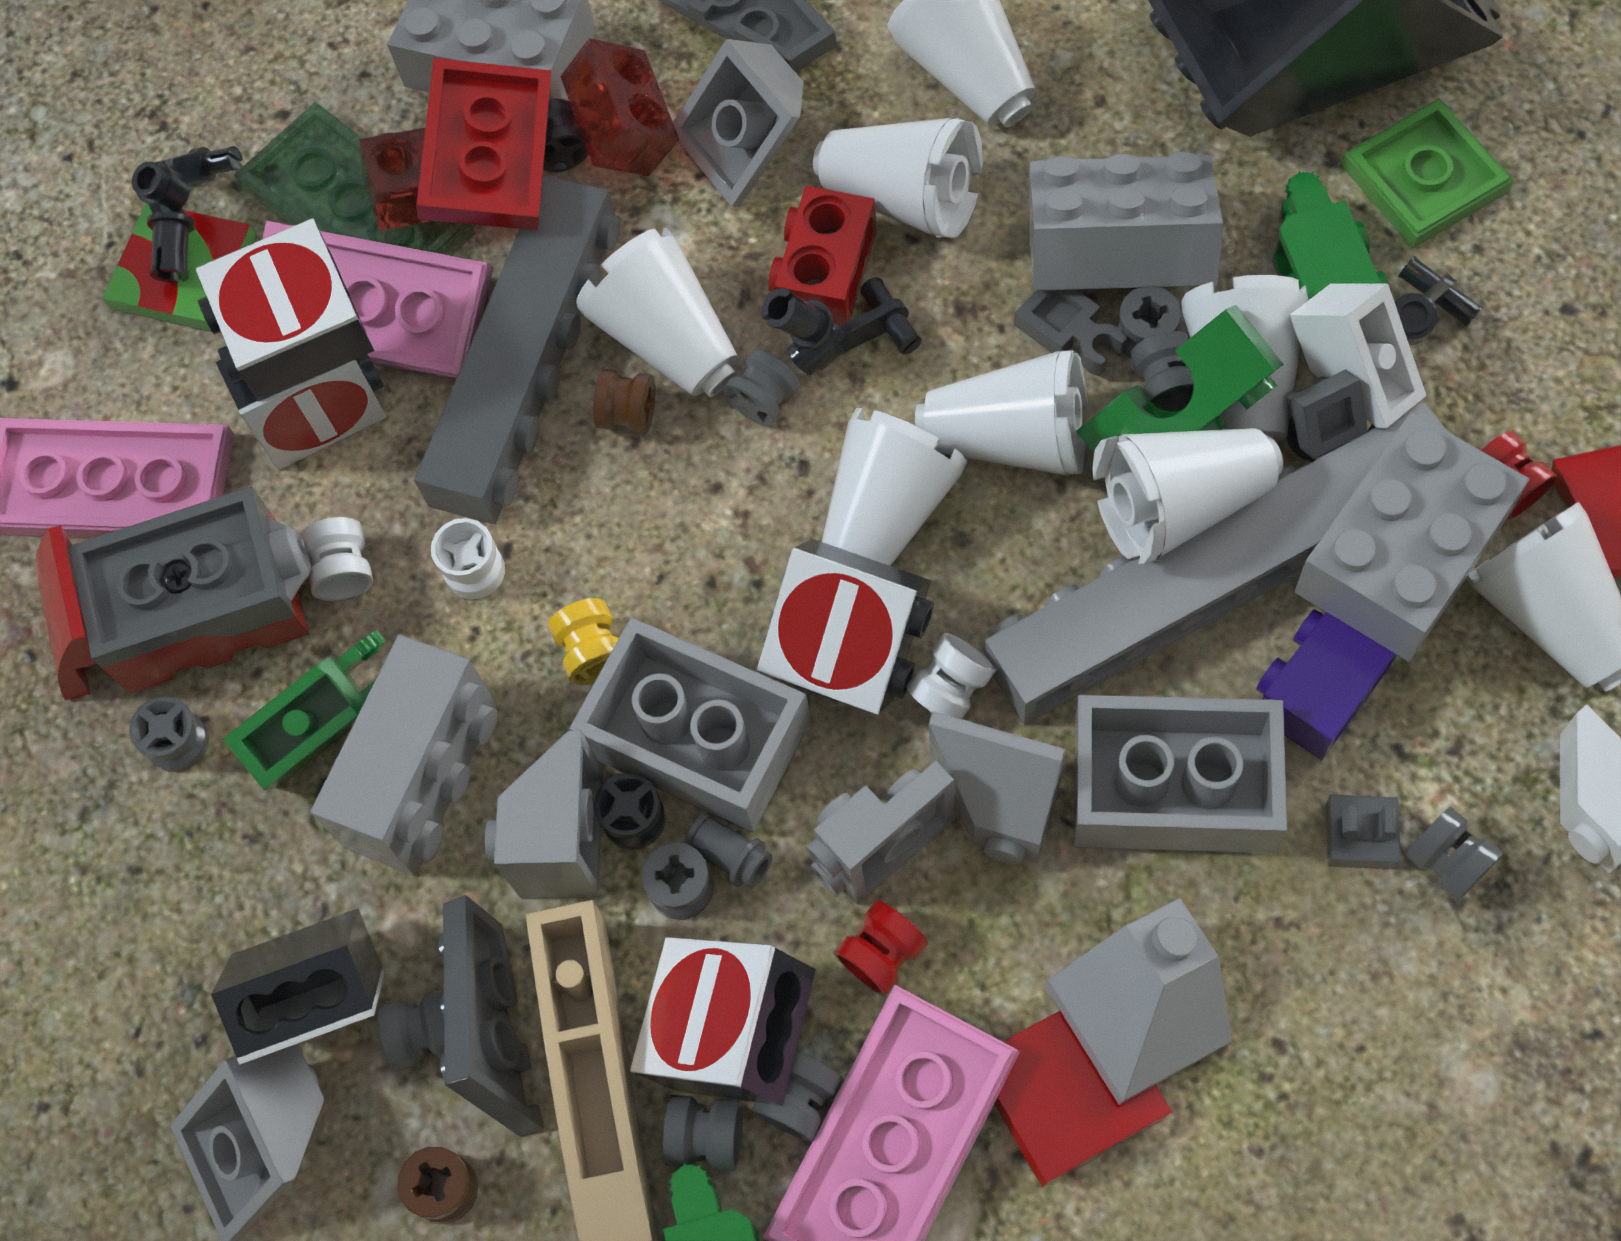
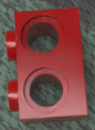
M805 185L799 208L790 207L784 227V241L788 243L783 258L776 256L772 262L768 280L769 292L784 288L805 301L817 300L823 302L830 308L833 321L838 326L851 321L877 232L875 199ZM824 230H837V232L832 234L820 233ZM811 279L823 280V282L816 285L803 284Z

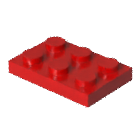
M433 58L417 197V219L538 231L551 70Z

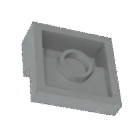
M936 760L921 773L915 768L901 776L887 793L889 801L885 804L865 785L852 797L848 793L839 795L822 810L817 818L820 824L814 829L816 839L805 848L814 860V863L810 865L812 871L834 896L839 895L844 890L858 905L955 820L954 779Z

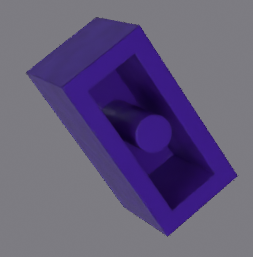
M1313 609L1293 638V641L1300 645L1298 650L1288 663L1279 657L1276 658L1261 678L1256 690L1264 695L1262 700H1283L1284 736L1322 761L1388 672L1398 655L1327 612L1323 614Z

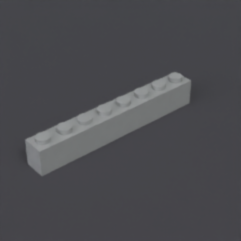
M1425 401L1412 407L1387 429L1376 428L1372 424L1367 433L1316 457L1315 461L1298 470L1294 466L1284 468L1278 475V482L1273 490L1157 560L1138 564L1140 556L1127 559L1125 556L1119 557L1101 571L1100 578L1081 588L1073 584L1060 589L1046 601L1044 608L1026 618L1018 614L1003 620L992 629L989 634L990 637L985 639V656L997 669L993 675L994 679L1023 725L1037 719L1300 574L1311 552L1411 411L1445 431L1447 430Z

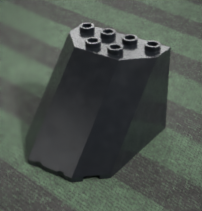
M1148 0L1153 8V11L1150 13L1152 23L1164 37L1172 41L1178 52V55L1175 57L1177 67L1190 82L1197 85L1204 98L1200 102V106L1205 116L1214 126L1221 130L1227 127L1249 137L1492 46L1503 37L1502 28L1495 21L1500 17V10L1494 0Z

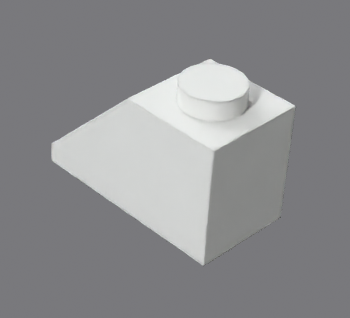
M1329 284L1290 314L1309 370L1318 378H1329L1346 369L1358 378L1361 385L1366 419L1376 428L1387 429L1427 396L1388 284Z
M1586 705L1576 713L1560 734V824L1569 832L1568 838L1574 849L1587 861L1594 864L1599 863L1610 874L1621 865V738Z

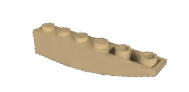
M593 900L527 913L525 916L545 1052L579 1241H657L606 920Z

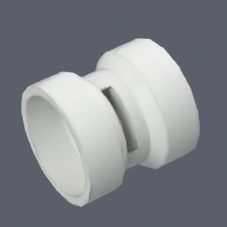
M346 517L327 518L308 525L301 532L302 540L312 563L308 581L310 591L314 597L327 601L346 600L356 597L372 587L373 577L370 564L361 555V551L365 546V538L359 521Z
M462 518L454 519L444 524L435 533L431 543V557L448 587L457 596L469 600L481 599L492 594L501 585L505 575V562L487 527L477 520Z
M944 633L932 649L933 660L929 666L917 670L906 687L912 697L930 712L934 711L963 719L971 707L969 698L977 688L985 687L997 669L983 653L971 644L955 635Z

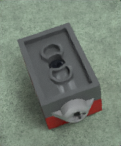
M252 486L67 546L91 658L129 694L171 681L174 672L195 665L211 668L232 661L234 652L255 645L271 648L310 635L298 591L303 581L308 578L311 572V563L307 549L299 532L290 526L278 522Z

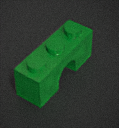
M1234 305L1221 312L1175 350L1190 370L1193 378L1192 398L1185 409L1168 411L1159 408L1136 385L1120 394L1076 431L1094 453L1101 440L1115 435L1222 430L1227 425L1219 416L1237 401L1247 410L1277 387V384L1270 375L1284 364L1238 306Z

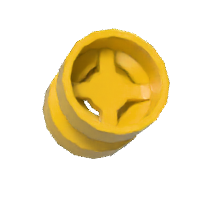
M589 598L576 601L563 607L549 619L548 627L555 644L565 648L566 655L563 665L572 684L589 685L595 683L619 639L613 636L610 631L614 620L606 602L602 599Z

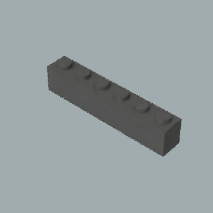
M543 175L538 231L519 229L415 476L414 482L428 507L496 525L503 505L509 506L512 503L518 488L519 475L517 470L525 452L530 453L538 440L540 430L538 418L545 401H551L558 390L561 374L559 366L566 349L571 350L574 348L579 337L581 312L576 303L578 295L588 279L595 287L599 285L601 277L600 264L605 251L612 250L619 237L620 218L614 213L608 190Z

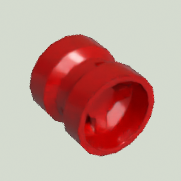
M1513 430L1499 435L1481 450L1529 478L1527 485L1508 516V520L1520 515L1548 492L1558 478L1544 462H1533L1526 454V443Z
M876 900L864 914V926L856 936H846L833 953L838 961L857 979L879 995L886 996L898 982L897 971L905 961L916 960L927 947L928 941L918 928L901 913L888 904Z

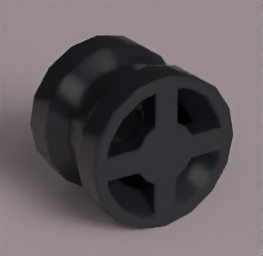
M564 99L549 100L544 171L563 172L572 169L582 163L589 155L590 144L586 133L579 128L581 123L577 107L571 101Z
M630 772L616 774L606 780L597 791L594 800L595 816L608 839L619 848L628 850L643 849L654 843L662 834L666 823L664 805L652 782L642 775ZM621 819H633L636 824L634 822H622Z

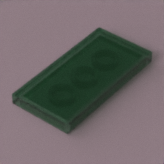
M316 101L248 161L241 170L234 174L241 188L287 225L296 226L313 218L319 231L453 256L475 235L472 224L417 219L419 182Z

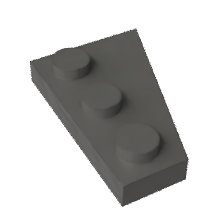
M658 0L726 39L771 44L795 72L837 46L835 31L807 0Z
M467 895L443 903V933L439 939V946L444 962V991L440 996V1008L444 1017V1052L441 1056L440 1066L445 1085L520 1137L543 1130L544 1126L540 1107L536 1104H526L520 1075L521 1072L532 1069L527 1044L518 1041L516 1032L509 1021L507 1011L508 1008L515 1006L518 1000L502 924Z

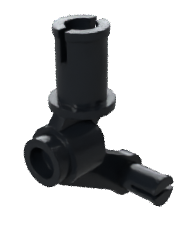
M236 146L210 151L206 147L194 148L188 154L157 162H144L134 171L132 176L133 190L141 201L149 205L152 212L147 217V227L153 230L152 259L149 271L150 277L153 279L176 283L178 282V274L181 281H186L189 278L188 242L189 233L195 230V220L185 215L182 208L189 198V183L207 182L214 180L218 173L241 170L243 164L238 161H243V158Z
M1415 255L1398 275L1399 278H1402L1422 293H1409L1395 301L1409 345L1422 343L1431 335L1437 323V306H1440L1464 324L1466 328L1483 309L1482 305L1473 301L1454 286L1457 282L1456 279L1448 273L1441 277L1418 260Z
M879 277L868 279L860 288V294L864 296L872 310L841 326H838L833 321L831 310L826 304L817 300L805 301L784 288L775 289L769 293L762 305V317L765 320H769L766 324L790 334L793 343L787 348V353L794 364L808 375H812L817 369L822 371L837 356L886 332L902 354H909L915 351L922 342V338L918 336L907 319L909 310L901 299H893L883 280Z

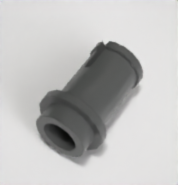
M710 813L702 814L693 823L685 838V843L697 849L704 859L728 873L729 883L736 887L743 884L749 888L757 886L766 875L772 862V854L765 850V842L758 838L749 841L716 820Z

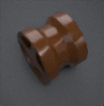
M603 369L597 380L593 402L595 427L611 430L616 425L627 426L632 433L646 435L652 423L655 407L656 385L654 376L639 373L634 378L622 377L617 370Z
M426 1147L413 1153L404 1162L398 1175L397 1189L401 1202L411 1213L435 1224H449L461 1219L472 1209L478 1195V1179L472 1166L456 1153L443 1147ZM429 1174L432 1180L429 1184V1190L423 1194L422 1191H424L427 1187Z

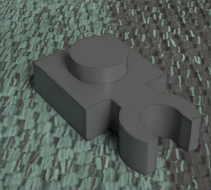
M1077 289L1036 290L1014 313V326L1051 353L1060 350L1069 351L1073 348L1080 353L1082 366L1091 374L1101 376L1105 372L1106 359L1094 350L1096 347L1108 346L1119 355L1125 351L1127 339L1125 334L1114 325L1106 323L1096 324V321L1099 319L1100 306Z

